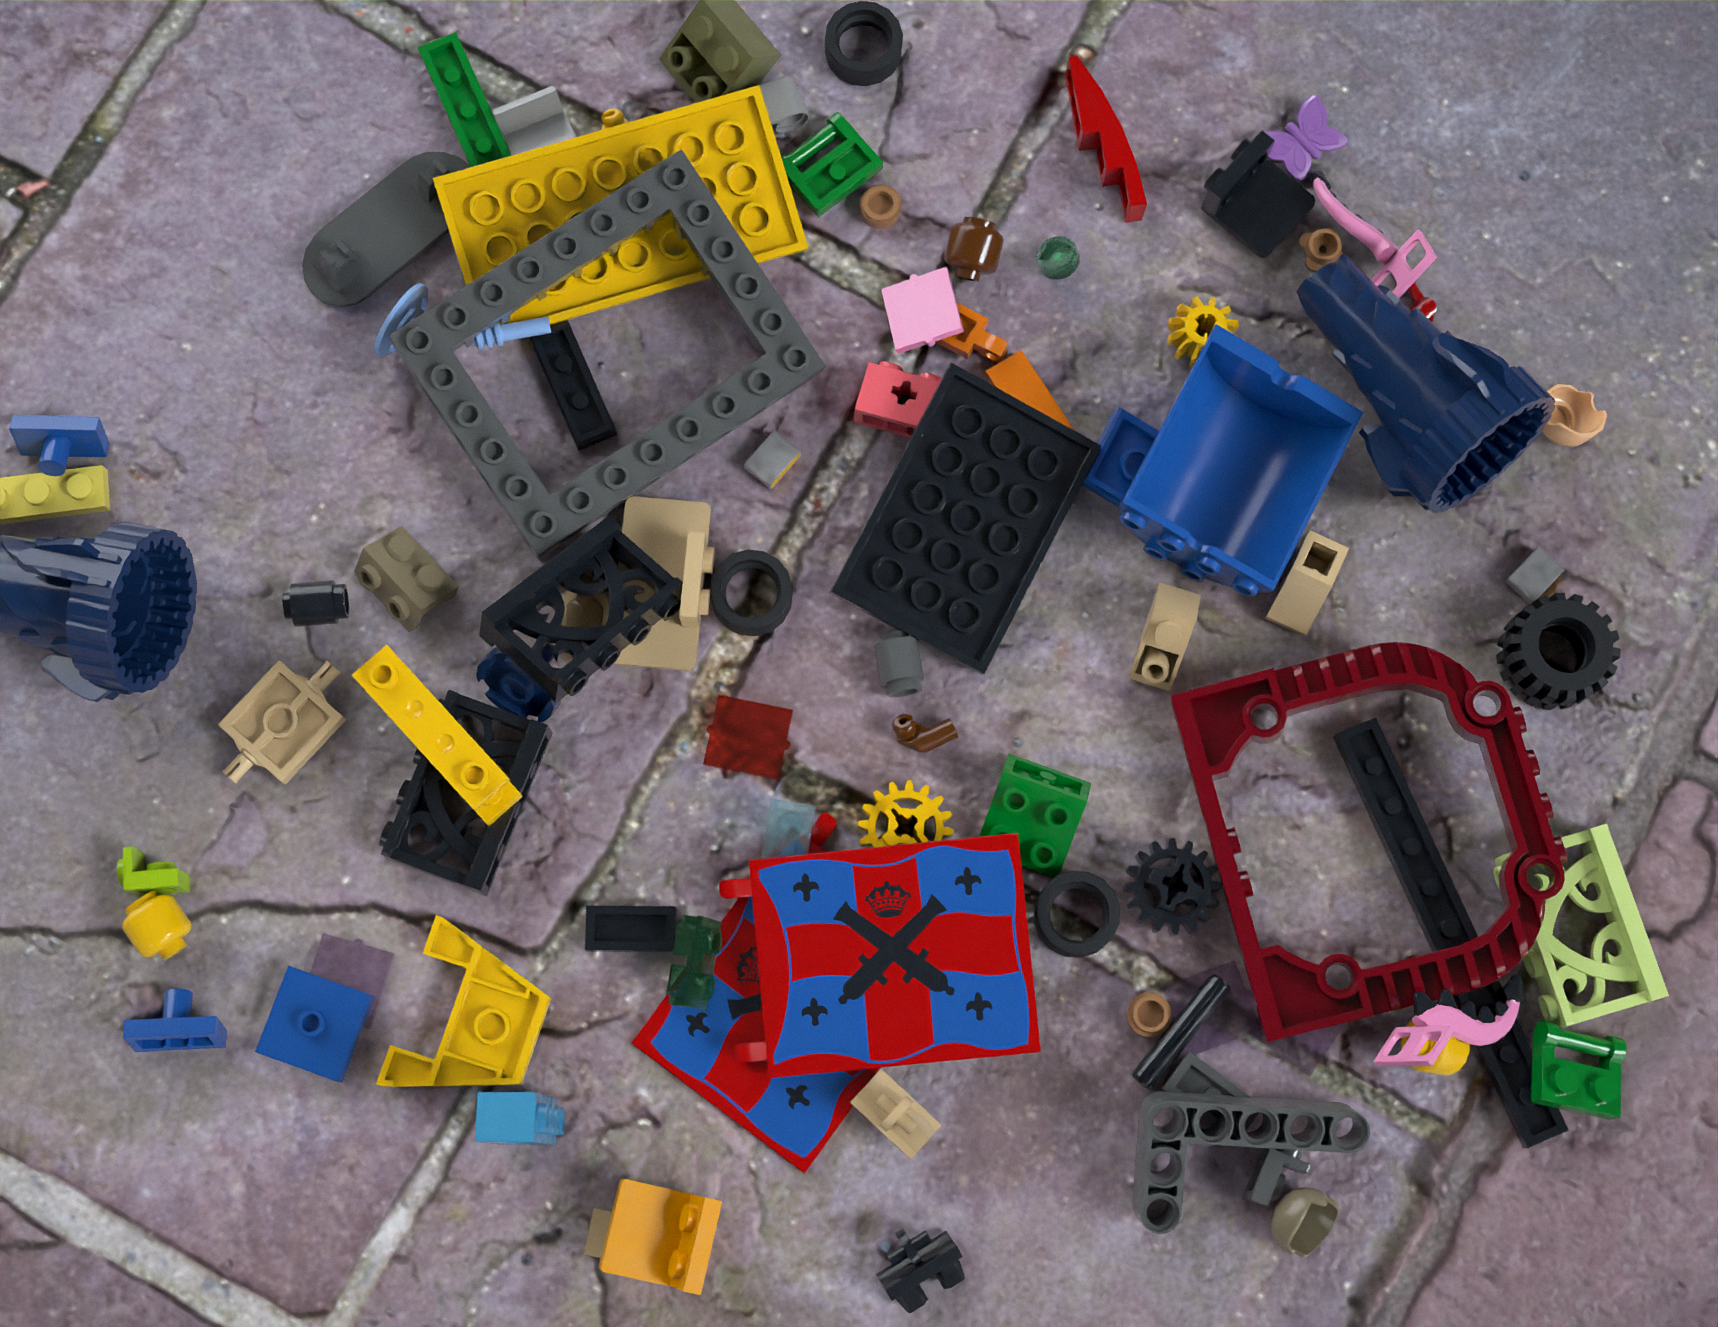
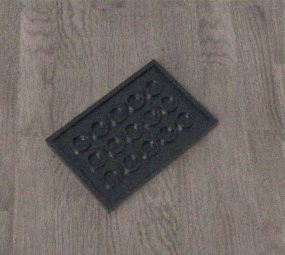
M950 363L829 593L885 624L903 631L908 636L915 637L917 641L980 675L985 674L1085 480L1101 445L959 366Z

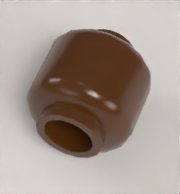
M964 217L963 222L954 224L950 229L944 260L950 267L956 269L955 277L979 282L981 275H990L997 270L1004 238L996 231L995 223L975 217Z

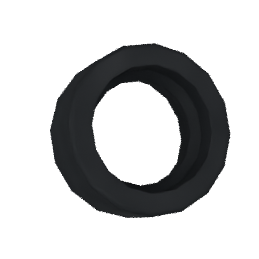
M858 1L846 4L833 14L826 26L825 55L830 69L838 78L851 85L870 86L883 82L894 73L901 60L903 33L899 20L889 9L876 2ZM860 25L872 26L882 31L888 41L887 51L882 57L874 61H854L841 52L839 46L841 35L852 27Z
M748 549L733 553L718 565L712 576L710 597L715 615L726 628L739 635L759 636L770 633L784 622L791 610L793 588L788 570L779 559L765 551ZM742 570H761L769 574L775 582L777 588L776 602L762 616L754 618L743 617L734 612L727 602V585L731 578Z
M1069 871L1057 875L1043 887L1034 905L1033 922L1039 938L1050 950L1064 957L1083 958L1097 953L1113 939L1120 924V905L1115 891L1104 879L1086 871ZM1072 888L1084 889L1092 893L1100 902L1103 910V918L1099 930L1092 937L1082 941L1069 940L1061 936L1054 928L1050 918L1051 906L1055 898L1063 891Z

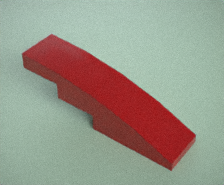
M1071 56L1068 59L1065 80L1078 150L1095 149L1102 187L1119 186L1125 223L1142 221L1147 201L1138 166L1122 125L1102 89L1078 56Z

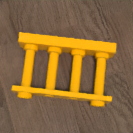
M387 644L352 674L354 679L488 826L494 823L523 797L509 781L510 779Z

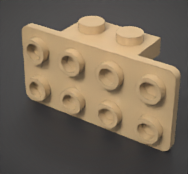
M636 496L626 500L622 533L671 576L682 580L683 584L680 609L669 620L664 621L661 619L653 625L647 637L638 645H628L621 651L614 665L691 671L695 668L701 615H708L710 606V589H704L705 573H712L714 565V547L708 546L711 508L707 503ZM619 560V573L629 570V568ZM633 580L623 584L624 588L636 585L645 589L644 593L634 596L636 601L644 603L655 594V591L644 581ZM624 611V618H625V617H627V616L629 615V613H627V612Z

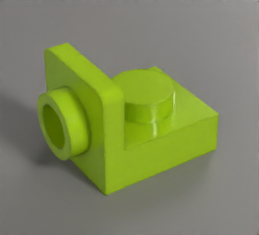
M134 846L123 847V859H119L117 862V878L124 891L136 897H142L152 891H156L158 895L190 892V874L175 868V863L147 864V870L145 871L144 852Z

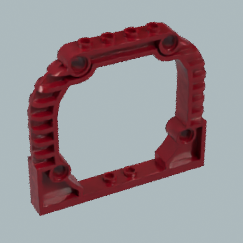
M1386 642L1360 647L1278 670L1271 668L1170 695L1172 709L1266 1043L1414 1006V993L1418 991L1424 992L1433 1001L1438 999L1442 990H1449L1453 996L1482 988L1509 973L1526 956L1541 928L1546 900L1557 895L1563 887L1565 876L1562 863L1567 862V854L1561 837H1553L1548 819L1554 817L1550 799L1546 792H1539L1535 776L1540 775L1537 757L1533 749L1526 750L1521 733L1527 732L1524 715L1519 706L1513 708L1509 694L1499 683L1493 681L1477 682L1474 676L1460 663L1435 649L1412 643ZM1411 690L1442 701L1447 719L1453 730L1464 740L1479 744L1512 852L1502 862L1498 875L1499 889L1505 906L1503 912L1483 935L1462 945L1366 969H1361L1357 961L1345 954H1332L1324 958L1317 965L1291 954L1279 945L1260 949L1246 898L1254 896L1247 870L1238 872L1234 855L1242 853L1235 827L1226 829L1213 781L1229 776L1235 762L1251 741L1267 744L1277 740L1283 733L1287 717L1383 691ZM1486 696L1492 699L1496 705V713L1492 716L1480 715L1474 708V698ZM1259 709L1269 710L1275 715L1276 724L1269 729H1259L1251 720L1252 714ZM1531 867H1539L1547 872L1549 885L1546 890L1539 891L1529 885L1527 873ZM1341 965L1349 971L1351 980L1347 988L1336 990L1328 985L1325 974L1330 966Z

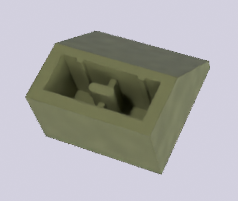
M699 0L659 57V61L691 99L698 103L760 85L781 54L735 0Z

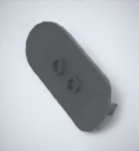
M425 152L414 156L401 164L325 225L307 246L302 263L304 281L311 293L325 304L338 307L357 305L372 296L384 284L449 233L433 178L470 168L469 164L458 156L445 152Z

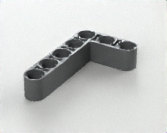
M1153 1092L1144 1098L1139 1108L1132 1196L1133 1210L1145 1228L1152 1233L1166 1234L1176 1228L1182 1215L1187 1143L1352 1153L1359 1151L1367 1144L1370 1137V1126L1362 1115L1349 1105L1340 1102ZM1163 1107L1173 1108V1117L1168 1124L1164 1126L1154 1125V1115L1159 1109ZM1208 1110H1217L1218 1119L1214 1126L1207 1129L1200 1128L1199 1121L1202 1114ZM1257 1112L1262 1113L1263 1121L1261 1126L1255 1131H1245V1122L1249 1115ZM1300 1115H1307L1308 1123L1306 1128L1299 1134H1291V1122ZM1344 1118H1351L1352 1127L1348 1134L1336 1137L1335 1130L1337 1124ZM1159 1153L1170 1154V1161L1165 1169L1156 1172L1150 1170V1163L1154 1156ZM1156 1199L1166 1200L1167 1205L1162 1214L1155 1217L1147 1216L1146 1211L1152 1201Z

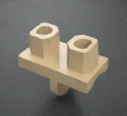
M882 1069L850 1102L910 1160L942 1126Z

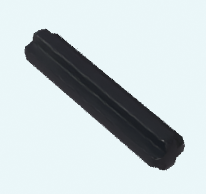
M1215 974L1207 978L1135 1068L1132 1076L1140 1085L1147 1089H1151L1156 1085L1230 992V986L1222 978Z

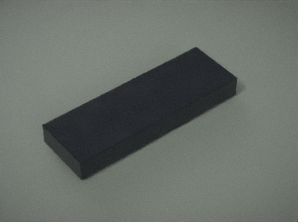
M568 320L550 326L551 333L529 337L577 450H582L616 436L615 426Z

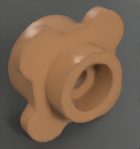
M1333 228L1319 229L1313 234L1304 233L1299 240V246L1304 249L1307 257L1305 266L1311 272H1316L1329 263H1335L1344 253L1341 251L1342 241L1340 234ZM1324 247L1326 249V252L1321 253L1319 251V248Z

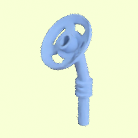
M423 283L414 285L393 307L376 338L374 345V354L376 356L385 358L394 353L396 350L393 345L389 348L391 343L389 335L425 312L428 301V287ZM547 316L501 325L498 322L476 336L474 343L470 346H477L479 350H483L484 345H487L488 348H493L494 343H496L500 347L503 346L504 341L551 333L549 318Z

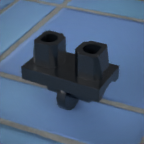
M903 1228L895 1233L901 1245L886 1254L891 1265L876 1274L891 1301L896 1299L908 1313H912L925 1305L928 1298L920 1283L934 1274L943 1289L952 1288L965 1279L959 1261L963 1256L947 1231L942 1232L933 1239H930L926 1231L909 1239Z

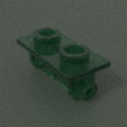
M683 915L682 923H677L672 955L687 957L686 966L671 964L665 993V995L670 996L668 1005L708 1010L709 1000L712 998L715 990L713 973L716 955L720 952L722 946L721 921L699 915L697 917Z

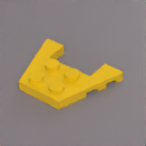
M436 915L422 954L466 968L435 1059L390 1045L376 1085L382 1087L522 1085L551 997L445 918Z

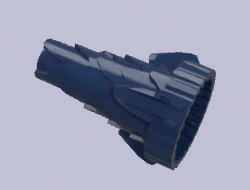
M1345 253L1335 263L1323 266L1310 278H1306L1296 291L1306 314L1335 348L1332 352L1333 356L1354 378L1358 388L1370 402L1383 426L1366 424L1361 428L1359 434L1365 440L1367 452L1383 484L1395 497H1413L1426 511L1431 510L1432 513L1444 512L1458 506L1488 486L1513 464L1539 436L1552 416L1551 414L1555 409V399L1523 367H1509V364L1502 357L1489 349L1456 338L1448 330L1442 333L1417 307L1411 311L1390 289L1380 284L1376 286Z
M129 522L113 524L106 531L98 534L96 538H66L57 536L53 539H33L6 535L0 537V632L18 637L23 642L35 647L54 652L42 660L40 666L44 672L48 673L71 692L93 702H99L103 698L114 700L121 694L144 693L156 688L161 681H164L169 676L170 671L175 668L181 653H183L186 647L187 638L191 633L193 625V615L196 610L197 580L193 557L182 537H178L177 533L171 530Z

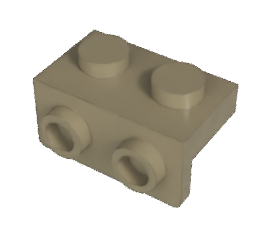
M403 526L364 547L354 570L361 585L366 590L371 591L386 607L391 618L400 622L408 632L418 627L423 615L453 598L459 588Z

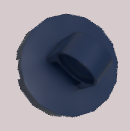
M547 643L542 650V657L549 664L554 658L553 650L555 645L552 643ZM498 647L493 648L487 653L477 667L476 677L478 682L484 679L489 687L485 695L499 709L527 718L529 715L538 717V722H544L553 715L560 705L561 700L557 703L551 700L549 694Z

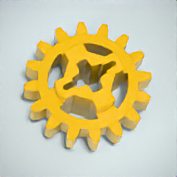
M907 780L905 789L898 791L895 783L890 782L888 795L884 796L876 790L873 792L876 805L864 804L862 807V812L869 817V820L858 821L857 829L868 832L867 836L859 840L860 847L871 846L873 848L928 842L929 840L924 835V826L931 819H933L935 825V838L933 841L951 838L954 835V829L944 827L943 823L952 818L951 811H939L938 808L944 800L942 796L935 797L933 800L928 798L930 786L925 785L920 792L913 791L912 780ZM910 801L919 804V806L915 809L901 808L896 802ZM881 814L888 824L887 832L878 840L876 822ZM896 819L905 825L911 821L915 824L913 829L915 839L913 837L910 838L907 834L901 837L896 835L898 830Z

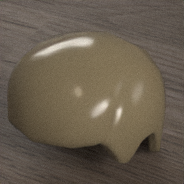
M1300 1187L1289 1192L1281 1198L1274 1208L1270 1224L1274 1241L1289 1254H1296L1302 1258L1309 1256L1331 1231L1337 1220L1339 1204L1321 1190L1313 1187Z

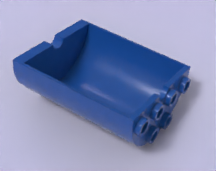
M1216 324L1211 330L1119 506V521L1145 544L1143 550L1148 555L1161 561L1168 559L1181 567L1180 572L1187 578L1196 582H1203L1206 578L1221 585L1231 587L1242 595L1255 597L1257 592L1273 591L1363 412L1306 377L1287 373L1278 365L1279 361Z

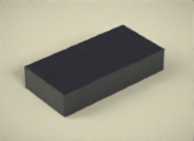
M586 905L585 951L676 953L677 908L676 906Z

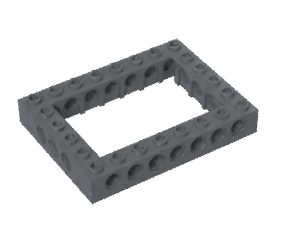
M682 149L389 335L391 344L537 560L626 502L628 498L640 493L819 375L826 367ZM672 212L675 217L674 230L681 241L683 239L686 240L702 264L701 272L704 276H710L726 300L724 303L725 308L728 312L731 310L734 312L749 335L747 341L757 353L763 356L549 495L453 351L464 344L466 347H469L474 343V338L500 321L502 324H505L510 320L512 313L536 298L538 301H541L546 297L548 290L572 275L574 278H577L582 274L584 267L606 253H609L610 256L618 251L620 244L642 230L645 233L652 230L656 221Z

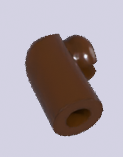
M901 714L892 723L894 739L900 745L919 753L929 752L958 738L957 731L950 718L931 727H926L913 721L911 715Z

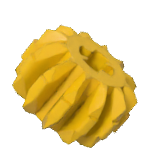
M1198 296L1192 298L1190 307L1181 303L1175 311L1177 317L1170 318L1167 324V328L1172 332L1167 338L1168 346L1178 347L1175 353L1176 360L1183 359L1186 355L1190 357L1189 366L1191 369L1208 338L1207 333L1203 337L1197 334V329L1199 333H1201L1202 329H1205L1210 334L1213 327L1217 324L1234 334L1239 327L1238 320L1227 319L1231 312L1230 305L1222 307L1220 310L1215 308L1217 303L1215 296L1209 299L1207 305H1203Z

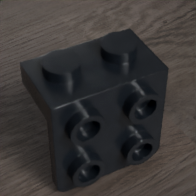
M1263 130L1252 141L1246 138L1239 144L1231 155L1233 162L1225 171L1219 167L1204 184L1207 192L1201 210L1257 256L1266 258L1312 210L1315 204V197L1268 159L1275 140Z

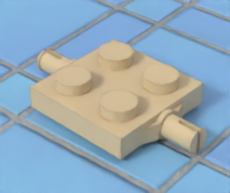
M279 660L218 724L219 727L234 739L238 750L241 752L222 772L237 784L242 776L255 764L270 771L278 780L286 785L346 721L340 713L329 705L323 693L325 688L341 673L326 661L312 678L308 680L293 673Z

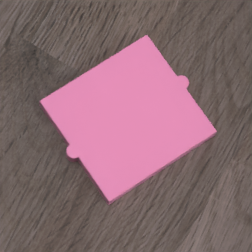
M947 267L921 276L913 274L909 280L881 289L895 350L898 354L926 344L932 347L935 341L964 332Z

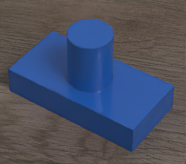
M12 415L9 426L20 455L40 456L38 468L49 476L63 475L69 457H107L110 446L100 417Z
M169 989L165 991L163 1018L124 1020L123 1039L134 1052L226 1048L227 1030L217 1016L191 1017L193 993L190 990Z

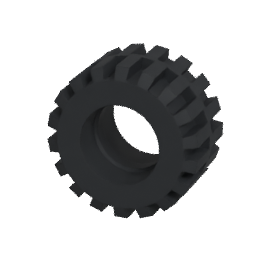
M1554 593L1549 598L1544 595L1528 604L1505 625L1503 630L1506 632L1499 637L1497 646L1503 648V650L1496 655L1497 664L1505 665L1506 669L1500 672L1503 681L1511 679L1514 686L1509 690L1515 696L1522 692L1527 695L1524 702L1531 706L1540 701L1542 702V709L1552 710L1559 706L1560 710L1570 708L1576 703H1581L1609 683L1607 679L1612 677L1618 668L1613 662L1620 658L1621 648L1613 647V643L1620 638L1617 630L1610 631L1607 626L1613 622L1609 615L1606 614L1601 617L1596 612L1600 607L1593 601L1588 605L1582 604L1583 596L1573 594L1567 600L1565 593ZM1542 631L1556 632L1564 636L1572 644L1577 658L1573 673L1557 671L1544 661L1539 650V636Z

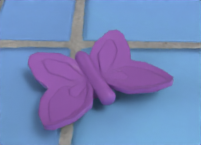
M1311 95L1302 102L1296 116L1298 128L1293 122H1290L1285 126L1288 133L1281 130L1265 132L1275 140L1268 158L1272 161H1283L1287 172L1295 180L1299 181L1306 178L1311 169V158H1320L1319 151L1331 152L1348 144L1346 136L1326 126L1328 116L1325 106L1316 95Z

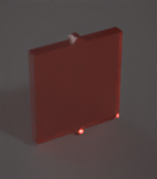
M718 695L712 725H708L706 729L709 739L703 765L778 781L784 752L790 748V742L787 741L793 710Z

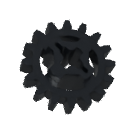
M1175 838L1167 840L1165 849H1162L1160 844L1154 841L1149 845L1150 856L1143 851H1139L1135 855L1140 867L1129 866L1126 869V873L1134 878V882L1126 883L1123 886V891L1134 893L1135 897L1127 904V908L1134 909L1139 907L1142 912L1138 916L1137 922L1141 924L1148 918L1152 920L1153 933H1158L1163 925L1168 926L1170 936L1178 934L1180 925H1183L1184 929L1191 933L1196 930L1195 918L1204 924L1211 919L1205 910L1206 907L1215 909L1219 906L1220 902L1212 897L1211 893L1219 891L1222 888V883L1211 881L1210 877L1218 870L1217 865L1208 867L1204 865L1203 862L1208 855V852L1205 850L1197 856L1192 854L1193 842L1188 841L1182 849L1177 848ZM1173 859V862L1167 869L1149 868L1159 860ZM1190 867L1197 873L1201 886L1194 883L1189 872ZM1178 872L1176 887L1182 890V892H1178L1167 902L1169 897L1167 895L1168 887L1162 884V882L1166 883ZM1144 888L1151 891L1156 902L1154 908L1148 902ZM1180 904L1195 906L1191 912L1185 915L1171 916L1175 907Z

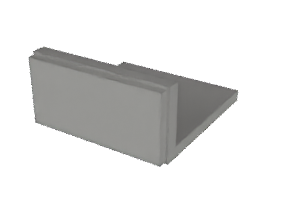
M553 86L493 109L497 125L511 156L576 137L563 112L557 91Z

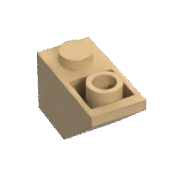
M1309 530L1295 551L1265 619L1305 637L1335 582L1349 548Z
M1159 582L1145 621L1129 679L1171 691L1197 621L1201 595Z

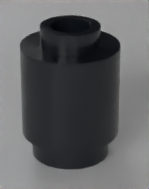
M334 580L292 583L290 585V592L283 593L285 619H292L295 627L338 624L339 619L349 618V596L346 584H336Z

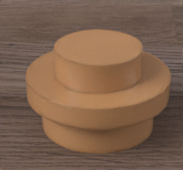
M1145 992L1137 995L1130 1001L1126 1011V1019L1129 1027L1137 1035L1153 1038L1161 1035L1168 1029L1172 1019L1170 1005L1161 995Z

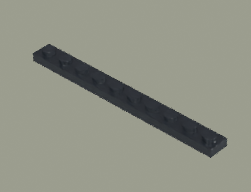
M1373 718L1335 734L1333 739L1431 951L1436 952L1456 947L1477 938V932L1377 719ZM1499 980L1482 988L1453 995L1458 1008L1466 1001L1473 1002L1476 1016H1478L1482 1006H1487L1495 1017L1494 1002L1499 1001L1504 1004L1506 1002ZM1517 1018L1512 1028L1504 1037L1492 1044L1476 1046L1523 1148H1530L1569 1131L1558 1108L1531 1103L1532 1050Z

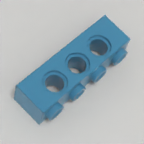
M477 1092L475 1142L499 1145H556V1135H564L565 1110L564 1107L557 1106L556 1098L536 1092Z

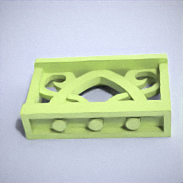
M1600 825L1561 837L1565 849L1580 845L1584 857L1572 864L1567 870L1564 869L1565 881L1563 887L1557 895L1546 900L1541 928L1534 944L1523 958L1528 974L1531 978H1536L1541 992L1538 1002L1545 1020L1558 1024L1559 1028H1563L1669 996L1608 825ZM1510 853L1495 858L1497 867H1494L1493 873L1498 888V875L1502 862ZM1535 874L1534 876L1540 881L1539 891L1546 890L1549 885V877L1543 874ZM1579 883L1581 890L1586 892L1587 885L1589 883L1594 884L1598 894L1595 901L1586 899L1575 885ZM1567 895L1580 908L1592 913H1604L1608 925L1596 934L1591 946V959L1569 949L1552 935L1557 914ZM1612 940L1615 942L1619 954L1614 957L1609 952H1605L1606 964L1602 962V948L1605 941ZM1553 959L1564 966L1556 969ZM1587 976L1592 977L1594 992L1590 1001L1584 1006L1571 1004L1567 1000L1563 989L1564 981L1567 979L1573 980L1577 985L1576 994H1578L1585 988ZM1605 980L1630 983L1633 994L1603 1003Z

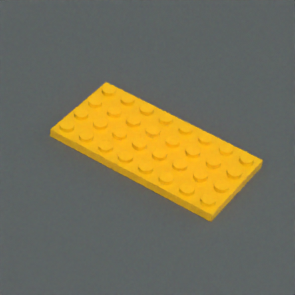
M760 85L433 178L466 286L681 149L758 265L807 251L808 244ZM670 212L656 221L652 230L647 233L642 230L620 244L618 251L610 256L609 253H606L584 267L582 274L577 278H574L572 275L548 290L546 297L541 301H538L536 298L512 313L510 320L505 324L548 316L551 326L562 321L582 317L711 278L709 275L704 276L701 272L702 264L686 240L683 239L681 241L674 230L675 217Z

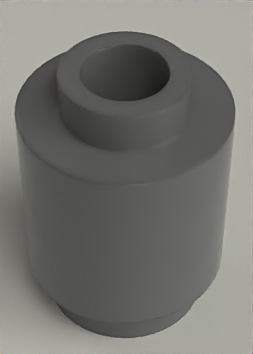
M901 630L881 635L882 641L876 643L874 649L881 686L887 689L888 697H903L922 691L921 681L924 680V673L917 639L913 636H907Z

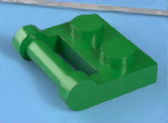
M839 112L830 116L826 120L827 125L787 155L780 154L789 184L818 218L883 169V161ZM836 138L843 141V143L803 173L798 170L800 165Z
M1539 1021L1533 1032L1531 1103L1607 1120L1620 1118L1621 1063L1625 1059L1627 1052L1625 1040L1614 1036H1606L1604 1039L1560 1029L1558 1024L1554 1022ZM1555 1047L1599 1056V1068L1555 1058Z

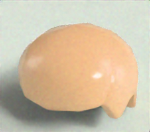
M1556 384L1547 390L1555 399V409L1551 414L1550 420L1544 426L1545 428L1542 430V433L1554 444L1568 447L1579 446L1603 430L1607 412L1605 410L1599 411L1595 408L1593 393L1578 391L1572 385Z

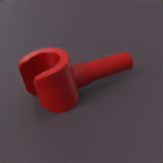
M1414 282L1407 289L1414 303L1409 309L1412 311L1417 307L1432 322L1434 319L1433 315L1436 312V303L1430 297L1424 298Z

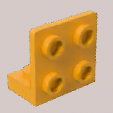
M621 1179L612 1209L599 1270L701 1295L722 1201L629 1179Z

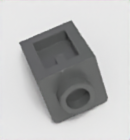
M1260 1148L1242 1199L1258 1206L1268 1207L1270 1200L1276 1201L1282 1192L1285 1175L1280 1173L1283 1167L1300 1174H1309L1312 1165L1300 1160L1303 1152L1299 1150Z

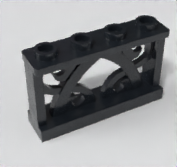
M610 515L482 611L479 636L491 647L497 646L539 684L555 703L559 702L567 694L574 696L579 693L587 684L592 674L599 669L604 671L610 668L616 662L622 650L630 644L635 646L641 643L647 637L653 625L661 619L664 621L669 620L680 609L683 581L678 577L674 578L623 534L621 532L622 526ZM611 555L616 556L629 570L619 573ZM590 573L594 577L592 582L594 584H585L580 579ZM633 580L644 581L655 591V594L644 603L636 601L634 596L644 593L645 589L636 585L624 588L623 584ZM568 590L578 595L593 596L607 591L609 611L606 625L597 627L561 626L565 611L561 594ZM545 606H550L555 611L550 623L545 622L548 619L549 613L541 614L538 612ZM624 611L627 612V613H629V615H628L627 617H625V618H624ZM517 630L520 633L537 639L533 648L527 645L513 631ZM547 643L555 644L553 656L556 662L558 656L562 653H569L574 659L562 668H554L543 659L542 650Z
M448 690L445 699L439 698L438 701L456 721L464 716H475L481 721L484 728V741L478 745L491 759L497 758L495 763L498 767L506 766L508 768L507 777L510 779L509 781L523 797L490 826L486 824L484 834L475 836L472 834V827H470L464 838L460 833L466 825L475 819H483L472 809L463 814L453 824L441 795L440 782L445 778L417 748L413 763L417 764L411 781L406 779L399 790L396 804L400 805L394 822L388 821L380 836L379 845L383 847L381 855L388 860L487 896L553 733L547 724L533 719L529 720L458 694V692ZM493 722L525 733L522 742L494 741ZM467 727V733L476 742L474 733L470 728ZM424 796L429 812L418 811ZM421 824L427 829V834L423 839L419 840L420 842L432 841L438 836L439 832L444 837V840L435 850L426 854H416L408 845V835L414 826ZM452 847L472 866L469 874L466 875L435 862L442 858Z

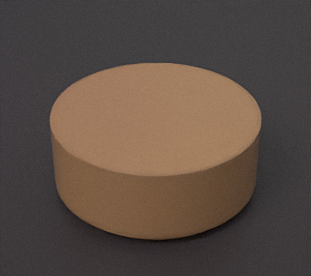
M883 184L873 185L866 189L860 199V215L863 221L876 229H885L894 225L901 214L902 203L898 192L892 187Z

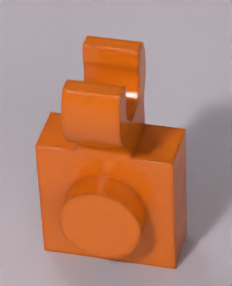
M957 302L964 332L935 341V343L967 360L973 350H976L982 357L995 365L1003 361L1008 353V350H1006L1008 342L985 331L989 325L988 318Z

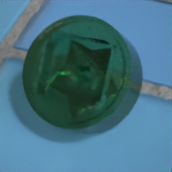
M1055 236L1047 239L1040 245L1036 253V262L1045 277L1059 280L1075 272L1080 263V254L1075 243L1070 238Z

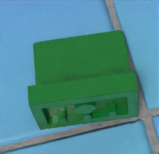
M1008 753L979 837L1018 833L1021 866L1056 877L1060 875L1087 804L1091 783Z

